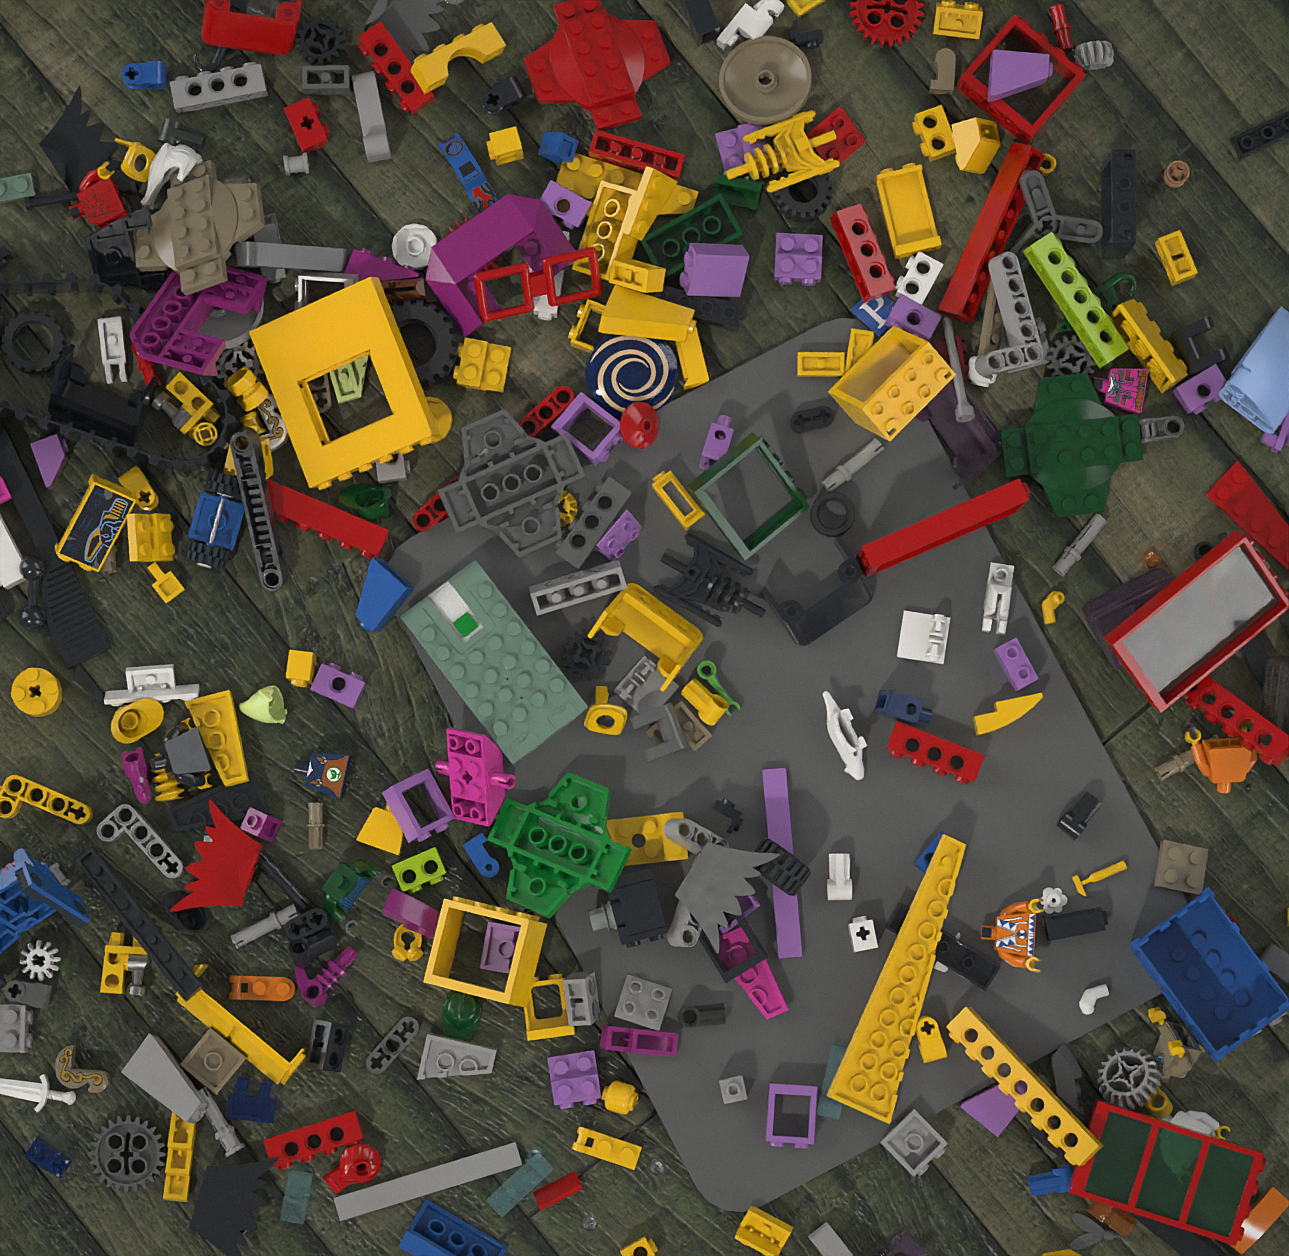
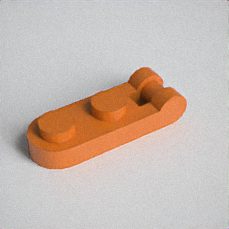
M230 975L229 983H232L231 992H229V999L286 1001L295 995L296 986L291 979L286 977ZM241 983H248V993L241 992Z

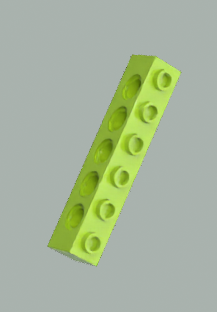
M1053 232L1047 234L1023 251L1099 368L1129 349L1125 337L1117 331L1113 319L1105 313L1101 307L1100 299L1092 293L1086 278L1080 275L1075 267L1074 260L1066 254L1061 240ZM1048 256H1052L1055 259V264L1049 261ZM1061 275L1068 279V284L1062 281ZM1074 294L1080 297L1081 303L1075 300ZM1087 314L1093 317L1094 323L1088 320ZM1100 333L1105 335L1107 342L1101 340Z

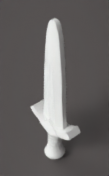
M46 1074L40 1076L42 1083L0 1078V1094L39 1102L37 1107L34 1108L36 1112H39L45 1106L48 1099L63 1101L68 1105H72L76 1100V1094L73 1091L60 1092L50 1090Z

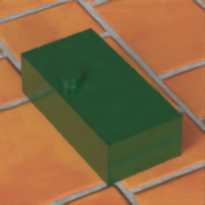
M719 194L647 234L641 243L653 265L666 268L665 283L684 272V256L689 250L690 243L735 244L745 237L722 194Z

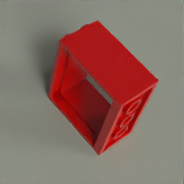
M1014 15L962 74L956 88L1018 141L1029 145L1078 89L1086 74L1083 72L1084 69L1077 62L1072 63L1066 58V54L1059 47L1054 48L1050 45L1048 38L1041 32L1036 33L1031 29L1030 23L1025 18H1018ZM1011 34L1034 53L1050 54L1049 62H1053V69L1070 82L1033 125L1002 99L993 102L987 101L988 88L974 77L991 58L993 50H998Z

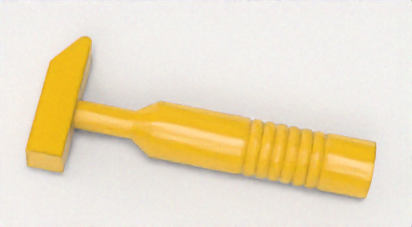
M1124 860L1091 874L1089 878L1080 881L1078 875L1073 876L1072 879L1078 893L1086 896L1083 885L1105 879L1127 869Z

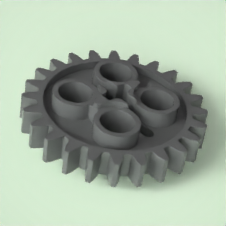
M127 1115L126 1121L123 1120L122 1116H117V1124L110 1119L108 1120L109 1128L101 1125L100 1128L103 1133L94 1134L98 1142L90 1143L96 1149L89 1152V1155L95 1156V1159L89 1163L92 1165L97 1164V1168L93 1173L101 1172L102 1175L99 1181L107 1179V1188L114 1183L115 1191H119L121 1186H124L125 1193H128L130 1186H132L133 1190L137 1192L139 1191V1184L146 1188L148 1187L147 1179L155 1182L153 1174L160 1175L162 1173L157 1167L166 1164L160 1160L161 1157L167 1155L166 1152L161 1151V1148L166 1146V1143H159L158 1141L163 1134H154L157 1126L148 1128L150 1120H146L142 1124L141 1116H137L135 1121H132L131 1115ZM127 1132L131 1134L129 1151L134 1154L129 1157V1175L125 1174L127 1156L123 1155V1151L127 1150ZM113 1135H118L122 1139V1145L119 1148H115L111 1144ZM141 1135L146 1139L144 1148H138L135 1145L136 1136ZM112 1159H118L121 1162L119 1172H115L110 1168ZM137 1159L145 1163V1170L143 1172H137L134 1168V1162Z

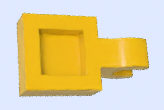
M155 562L147 567L157 580L152 586L166 604L185 590L172 571L164 574Z

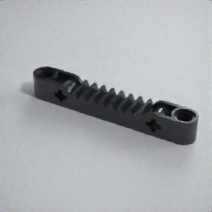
M244 427L231 437L230 447L260 582L266 590L276 591L288 581L289 570L285 551L280 542L281 538L278 535L279 529L276 526L277 520L274 517L275 510L272 508L273 501L270 499L271 492L268 490L269 483L266 481L267 474L265 472V461L260 438L255 429ZM241 436L248 439V446L241 442ZM271 573H275L279 581L273 580Z

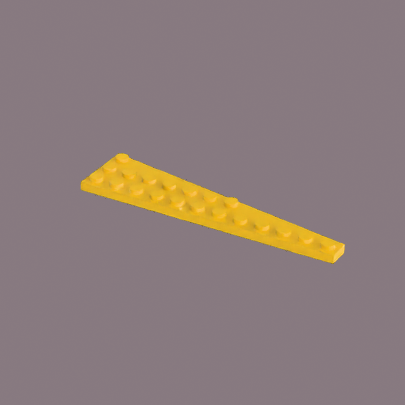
M944 834L939 841L826 1095L890 1124L898 1097L896 1095L897 1089L904 1075V1072H902L910 1053L909 1045L916 1031L917 1019L920 1016L936 957L934 955L936 946L941 939L942 924L944 918L946 919L948 902L950 896L953 895L955 880L958 877L966 844Z

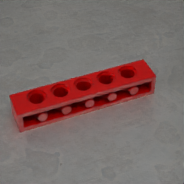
M1182 657L1165 678L1167 685L1190 668L1192 664ZM1209 676L1198 682L1195 690L1187 691L1182 696L1186 699L1185 703L1193 710L1200 709L1204 712L1203 716L1212 724L1217 722L1223 726V732L1229 737L1234 738L1236 736L1242 741L1241 745L1248 751L1252 752L1255 750L1260 754L1259 758L1267 765L1271 766V764H1274L1279 768L1289 756V735ZM1213 696L1216 698L1213 704L1204 703L1208 697ZM1227 710L1235 712L1230 718L1223 717L1224 712ZM1245 724L1253 725L1252 730L1249 732H1243L1241 729ZM1263 738L1272 739L1269 745H1260V741Z

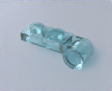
M831 1046L822 1089L816 1107L817 1116L839 1121L843 1103L826 1095L847 1050L845 1048Z

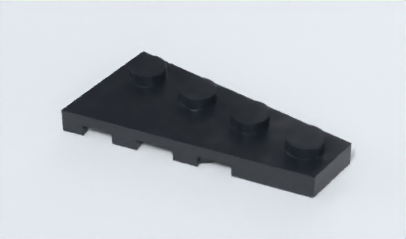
M253 771L248 772V782L229 787L222 784L166 810L175 832L214 825L209 807V799L231 822L245 819L249 808L256 809L267 815L272 814Z

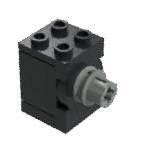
M651 868L619 876L612 892H608L610 900L606 904L601 902V908L588 910L593 931L607 928L608 932L611 929L618 930L621 945L626 944L627 948L641 945L640 940L649 938L650 942L664 939L663 934L668 933Z

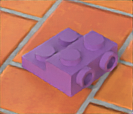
M746 123L738 125V128L715 133L724 171L745 164L744 154L750 152L752 157H754V148L759 147L762 153H764L763 145L767 144L766 139L769 136H765L763 140L757 139L756 143L753 144L744 142L743 138L744 135L767 127L766 125Z
M776 233L774 280H779V284L790 285L793 281L802 282V285L815 286L816 283H820L823 235Z
M488 922L480 969L509 974L521 927Z
M594 1050L547 1058L554 1105H559L560 1109L574 1107L573 1102L583 1101V1105L596 1104L597 1098L602 1097Z

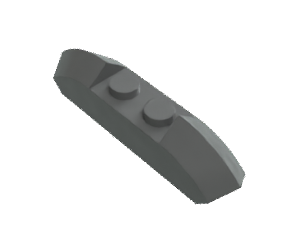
M1061 1043L1058 1049L1050 1056L1055 1093L1085 1116L1083 1106L1079 1107L1077 1097H1081L1080 1085L1074 1081V1079L1082 1077V1072L1072 1052Z

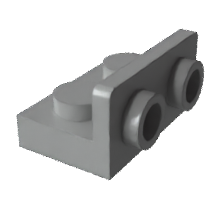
M0 1004V1052L26 1053L28 1048L32 1047L33 1037L32 1033H29V1024L33 1022V1010H29L28 1005Z

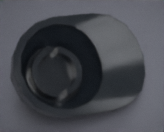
M182 890L171 891L164 896L163 904L167 913L173 919L172 922L175 928L182 934L190 936L201 932L207 923V917L203 908L196 907L169 912L173 906L189 895V893Z

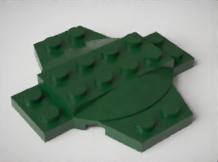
M1087 373L1040 378L1033 415L1025 422L1022 428L999 431L1005 477L1028 474L1033 480L1040 483L1044 488L1045 496L1056 518L1104 512L1110 477L1121 463L1143 460L1138 414L1115 416L1106 407L1102 406Z

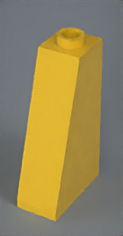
M615 285L602 313L598 332L685 342L688 333L693 334L697 321L693 320L695 312L693 309Z

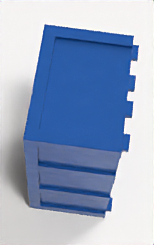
M1208 887L1196 899L1140 939L1138 937L1131 942L1128 948L1211 1061L1215 1063L1289 1010V998L1268 972L1269 967L1266 963L1260 961L1240 934V928L1235 922L1232 923L1213 897L1214 893Z

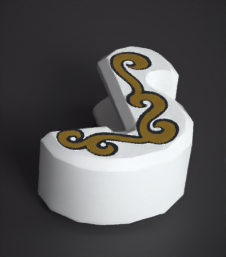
M268 394L266 399L257 408L270 433L263 435V437L269 438L271 452H274L287 442L289 434L282 416L275 413L279 408L274 396Z

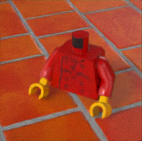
M108 161L100 167L89 171L79 184L77 197L80 202L69 206V211L74 220L86 215L90 224H96L102 228L128 214L125 203L112 177L115 171L110 172L106 169V166L109 164Z

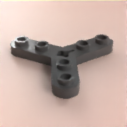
M1033 169L1022 173L1019 183L1032 223L1008 251L1017 256L1021 272L1030 264L1023 251L1051 232L1059 239L1085 243H1095L1101 238L1103 228L1098 221L1055 213L1041 173ZM1051 219L1049 222L1051 227L1042 230L1043 224L1041 222Z

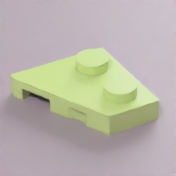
M369 355L329 372L339 404L362 397Z

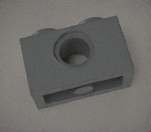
M349 65L302 66V89L304 94L351 95V71Z

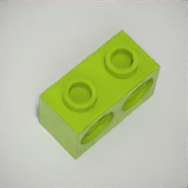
M436 847L392 865L402 892L408 891L409 894L422 890L421 885L429 881L431 885L443 881V875L447 874ZM430 860H434L438 865V869L434 874H428L425 870V864ZM407 870H413L416 873V879L413 883H406L403 879V875Z

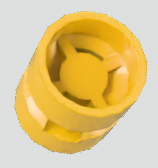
M248 367L237 370L224 384L232 396H238L237 402L244 411L256 408L269 394L261 382H255L256 376Z

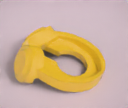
M403 924L400 925L394 934L395 948L392 950V955L400 961H405L406 959L416 961L420 959L423 955L421 950L422 935L404 928ZM407 931L415 935V939L408 951L405 950V943L401 940L402 934Z

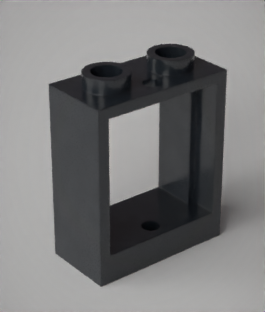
M723 912L727 922L734 918L737 919L757 952L752 957L728 970L719 953L717 954L704 930H701L698 939L725 983H728L769 956L743 914L738 916Z

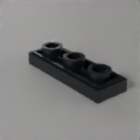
M1289 111L1232 137L1230 142L1239 160L1288 138ZM1268 131L1270 137H1266L1263 132Z

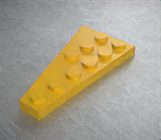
M575 153L572 163H562L556 183L594 203L601 181L637 191L643 174ZM676 185L658 215L676 216L687 213L694 209L699 192ZM563 199L559 202L558 209L560 212L566 213L569 211L570 203L568 200Z

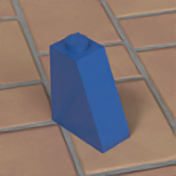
M373 558L370 561L356 612V617L361 621L360 625L368 632H381L415 589L382 558Z

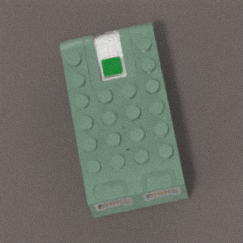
M473 560L400 616L513 766L589 709L476 560Z

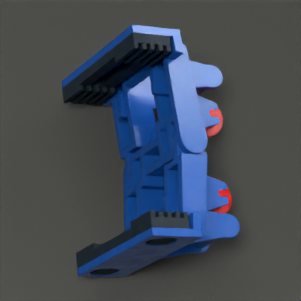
M18 849L13 856L15 862L8 863L5 868L0 870V954L21 936V931L29 930L56 911L62 913L65 916V920L79 929L91 921L83 899L60 884L49 866L29 856L26 850ZM26 896H29L28 899L21 901ZM1 967L0 989L7 984V982H5L6 979L4 978V974H2L3 971L1 970Z

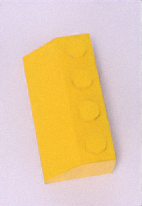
M605 181L600 182L578 250L589 247L596 248L600 278L609 282L612 260L632 259L637 246V239L622 233L637 191ZM588 257L574 262L573 270L591 276Z

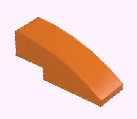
M1269 1185L1259 1199L1252 1203L1249 1217L1244 1218L1242 1227L1245 1228L1242 1240H1237L1236 1246L1228 1245L1242 1255L1289 1206V1200ZM1231 1229L1225 1236L1229 1237Z

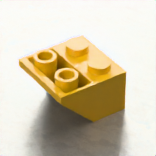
M975 117L952 124L953 132L951 133V138L956 147L957 154L955 159L959 169L977 174L985 173L1001 145L997 122Z

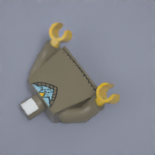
M1159 1007L1149 1009V1018L1152 1023L1157 1022V1027L1161 1033L1153 1052V1057L1159 1064V1071L1162 1076L1159 1080L1168 1082L1171 1076L1185 1077L1202 1052L1186 1025L1167 1021L1165 1013Z

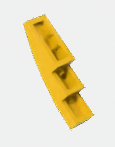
M173 1111L167 1146L168 1155L163 1199L188 1202L196 1121L194 1124L188 1123Z

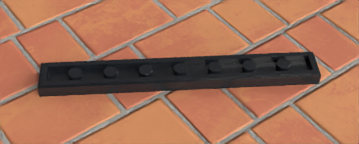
M91 845L78 856L74 862L184 1001L187 1002L204 988V984L98 851Z

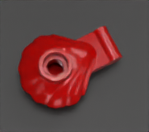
M356 1143L348 1146L341 1154L339 1166L325 1174L323 1177L324 1181L335 1194L341 1192L342 1189L351 1183L372 1181L381 1170L382 1160L379 1157V1152L369 1144Z

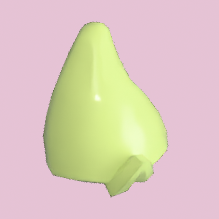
M275 685L258 690L247 701L239 704V710L257 721L283 724L286 720L287 709H284L282 694Z

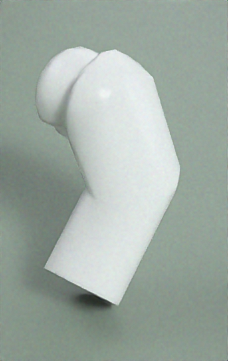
M1106 984L1084 991L1079 1002L1083 1014H1092L1096 1000L1109 995Z

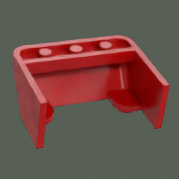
M204 0L201 38L206 44L211 46L285 56L291 52L294 46L301 0L280 4L276 11V18L230 12V0Z

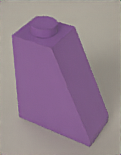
M993 50L990 58L987 101L993 102L1045 84L1048 76H1052L1053 62H1049L1050 54Z
M1020 1081L1018 1091L1021 1094H1025L1028 1086L1025 1081ZM998 1084L964 1100L959 1104V1107L998 1137L1019 1109L1014 1104L1016 1100L1010 1094L1008 1096L1004 1094L997 1086Z

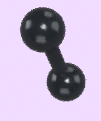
M28 555L22 559L19 565L21 575L28 580V605L21 610L19 620L25 629L36 631L42 628L46 622L45 611L37 605V580L44 576L46 564L41 557Z

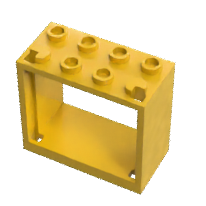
M892 326L828 393L857 425L891 441L956 374L928 341ZM893 428L894 431L889 435L887 431L889 432Z
M453 896V900L444 899L423 982L506 1004L527 1007L547 924L539 922L540 917L456 896ZM465 911L521 925L505 992L449 978Z

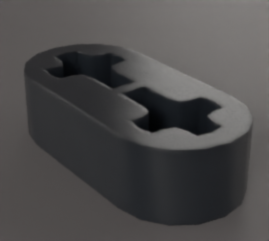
M827 406L798 411L792 415L790 426L796 433L824 429L832 424L834 413ZM821 411H824L825 415L829 414L830 416L827 418L826 423H823L822 420L814 421L813 418L820 416ZM798 416H801L802 420L810 419L811 421L805 423L804 428L794 424Z

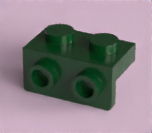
M726 172L716 173L712 198L722 194L727 205L757 210L762 183L758 182V180H753L750 176H745L744 179L735 177L728 180Z

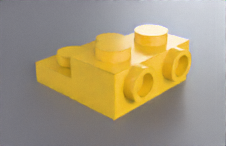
M465 338L464 343H459L457 356L461 357L460 366L455 365L453 379H457V386L503 394L511 347Z
M127 514L130 562L173 561L175 546L172 544L171 532L173 531L174 524L170 519V514Z

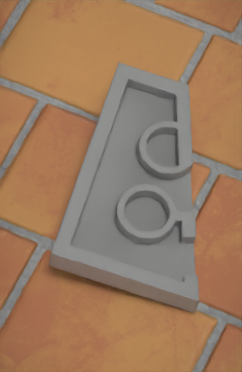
M428 1032L417 1080L432 1077L443 1078L455 1075L466 1076L492 1073L497 1048Z

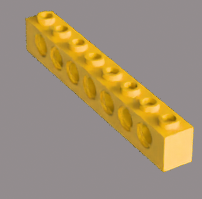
M965 1007L946 1026L950 1031L948 1033L949 1036L957 1044L961 1042L967 1048L965 1053L972 1060L975 1061L977 1059L983 1065L982 1071L988 1077H994L999 1082L997 1085L999 1089L1007 1096L1010 1094L1016 1100L1014 1104L1023 1113L1028 1112L1032 1117L1031 1122L1039 1130L1044 1129L1048 1133V1140L1056 1148L1060 1146L1066 1152L1064 1157L1072 1165L1083 1166L1104 1146L972 1007ZM972 1029H975L978 1033V1038L975 1042H971L968 1037ZM988 1046L994 1049V1057L990 1060L985 1056V1049ZM1005 1063L1011 1067V1073L1007 1077L1001 1072V1068ZM1020 1081H1025L1028 1086L1025 1094H1021L1018 1091ZM1038 1098L1044 1102V1108L1040 1112L1034 1107V1102ZM1055 1115L1061 1120V1125L1058 1129L1053 1128L1051 1125V1119ZM1071 1133H1074L1078 1138V1143L1074 1147L1070 1146L1067 1140Z

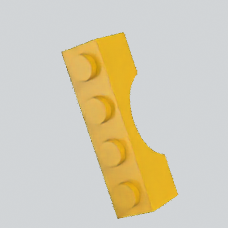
M492 22L485 26L480 24L472 29L470 34L466 36L460 34L452 40V43L448 45L441 44L436 47L433 53L427 56L426 54L418 56L414 60L410 71L424 94L445 83L448 77L447 65L452 59L468 56L484 64L501 55L506 44Z

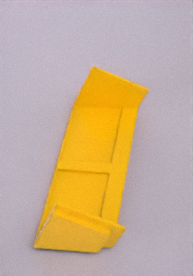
M195 965L192 971L199 978L209 965ZM202 989L187 1002L176 992L175 995L178 996L177 1001L207 1027L214 1029L226 1040L229 1039L235 1048L248 1057L247 1060L277 1085L280 1082L284 1085L306 1059L307 1054L305 1052L308 1049L307 1047L302 1048L289 1063Z

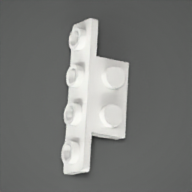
M173 664L126 668L128 689L106 691L104 704L121 706L124 703H131L142 698H152L161 703L169 702L171 699L189 701L199 696L200 686L199 684L176 686Z

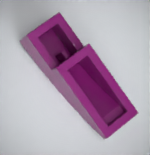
M392 888L384 905L382 915L402 923L406 929L434 940L440 912Z
M602 1025L600 1049L676 1057L679 1033Z

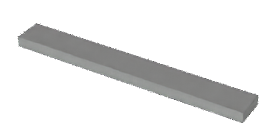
M513 1142L333 1199L339 1219L342 1221L523 1164L517 1144Z

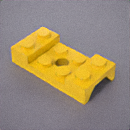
M683 812L607 820L606 827L611 840L632 850L624 866L688 859L687 849L672 842L664 834L665 823L670 819H684ZM642 834L645 837L646 843L643 847L637 848L632 844V837L634 835Z

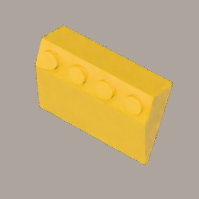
M1135 299L1121 303L1110 315L1114 321V326L1125 337L1128 347L1142 367L1149 369V377L1161 394L1182 381L1188 375L1186 372L1188 369L1181 359L1177 360L1172 353L1174 348L1168 340L1164 341L1159 333L1161 331L1158 325L1148 319L1146 316L1147 310L1141 302L1137 303Z

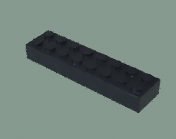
M900 902L884 928L898 936L910 908ZM941 928L942 935L936 946L935 960L986 992L1001 966Z

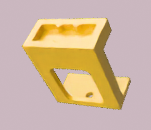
M562 973L548 975L549 980L539 981V977H534L532 988L551 984L559 986L563 1012L560 1017L536 1019L532 992H530L527 1007H524L528 1041L575 1034L574 1026H569Z

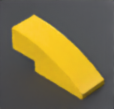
M1042 693L995 702V712L973 717L976 736L995 731L1020 718L1043 698Z

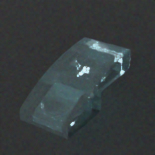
M289 1170L281 1211V1221L304 1224L313 1173Z

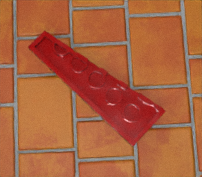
M1236 461L1205 496L1289 573V526L1243 466Z

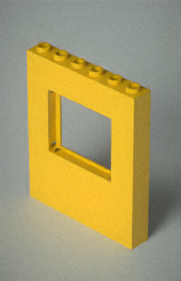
M379 277L366 278L249 331L309 488L318 487L319 490L326 489L332 486L331 482L339 479V482L353 477L351 473L357 470L360 473L373 468V463L378 461L380 464L386 463L393 459L392 455L399 452L400 455L409 453L414 450L412 446L419 443L421 446L434 442L433 437L440 435ZM370 355L393 414L330 441L308 382Z

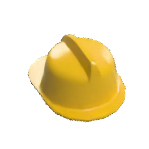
M142 698L129 705L120 707L115 712L111 722L113 737L117 741L127 744L133 743L154 731L163 721L164 711L162 705L152 698Z

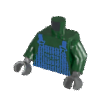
M357 859L351 863L342 862L322 886L324 910L335 921H339V927L347 933H351L348 930V925L352 923L357 926V922L344 915L371 880L375 877L384 888L388 887L384 882L385 878L389 877L393 880V877L387 870H379L376 866L363 859Z

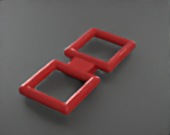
M589 247L545 257L542 260L543 270L529 272L528 264L523 262L476 273L474 275L480 320L482 322H489L532 312L535 309L533 297L546 294L548 304L551 307L600 296L602 294V285L596 248ZM588 257L592 288L556 296L552 265ZM520 273L525 304L489 312L484 281Z

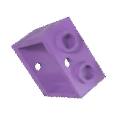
M582 392L579 393L551 426L553 434L557 437L567 433L573 449L595 467L600 462L604 463L610 455V450L624 440L620 431V422ZM587 408L613 427L593 452L568 433V430Z
M429 768L382 792L408 843L415 839L421 842L431 836L430 832L433 830L439 833L449 827L448 822L455 819ZM419 785L439 819L423 828H420L402 794Z
M769 1083L765 1140L770 1141V1146L784 1147L785 1143H794L795 1148H808V1144H814L817 1086ZM775 1094L810 1096L808 1137L773 1135Z

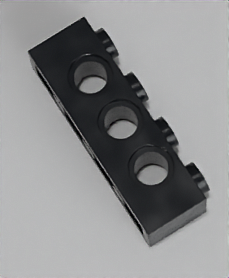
M664 285L662 292H650V296L695 310L693 320H696L697 323L734 332L738 331L743 305L709 296H689L684 290Z

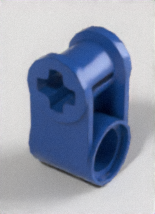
M163 61L130 63L122 69L121 75L124 84L131 90L162 89L167 87L166 63ZM132 73L136 74L134 80H130Z

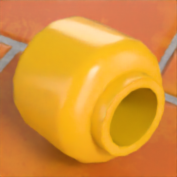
M613 1081L609 1087L605 1086L602 1100H605L607 1110L626 1115L630 1111H634L638 1101V1093H636L633 1085Z

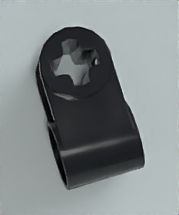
M512 76L484 94L482 107L486 114L497 115L525 100L527 94L517 77ZM489 99L497 101V106L489 104Z

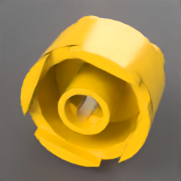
M28 668L15 678L11 697L15 705L24 713L33 717H42L52 714L57 710L62 701V688L59 680L50 672L41 668ZM34 689H39L42 693L40 697L34 696Z

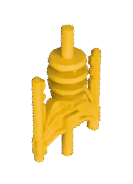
M810 110L796 114L792 118L744 135L743 141L750 144L756 143L757 139H765V136L777 135L773 139L774 150L769 144L763 145L764 153H762L759 147L754 148V157H752L750 152L744 154L745 164L725 171L726 176L730 180L749 172L753 180H758L759 172L763 178L769 177L768 168H770L773 174L778 173V164L782 168H786L788 172H794L789 174L787 178L781 177L779 181H770L766 189L771 193L816 175L833 171V169L839 167L840 162L833 160V158L824 161L814 153L812 148L837 139L836 134L833 130L808 140L804 132V125L813 121L816 113Z

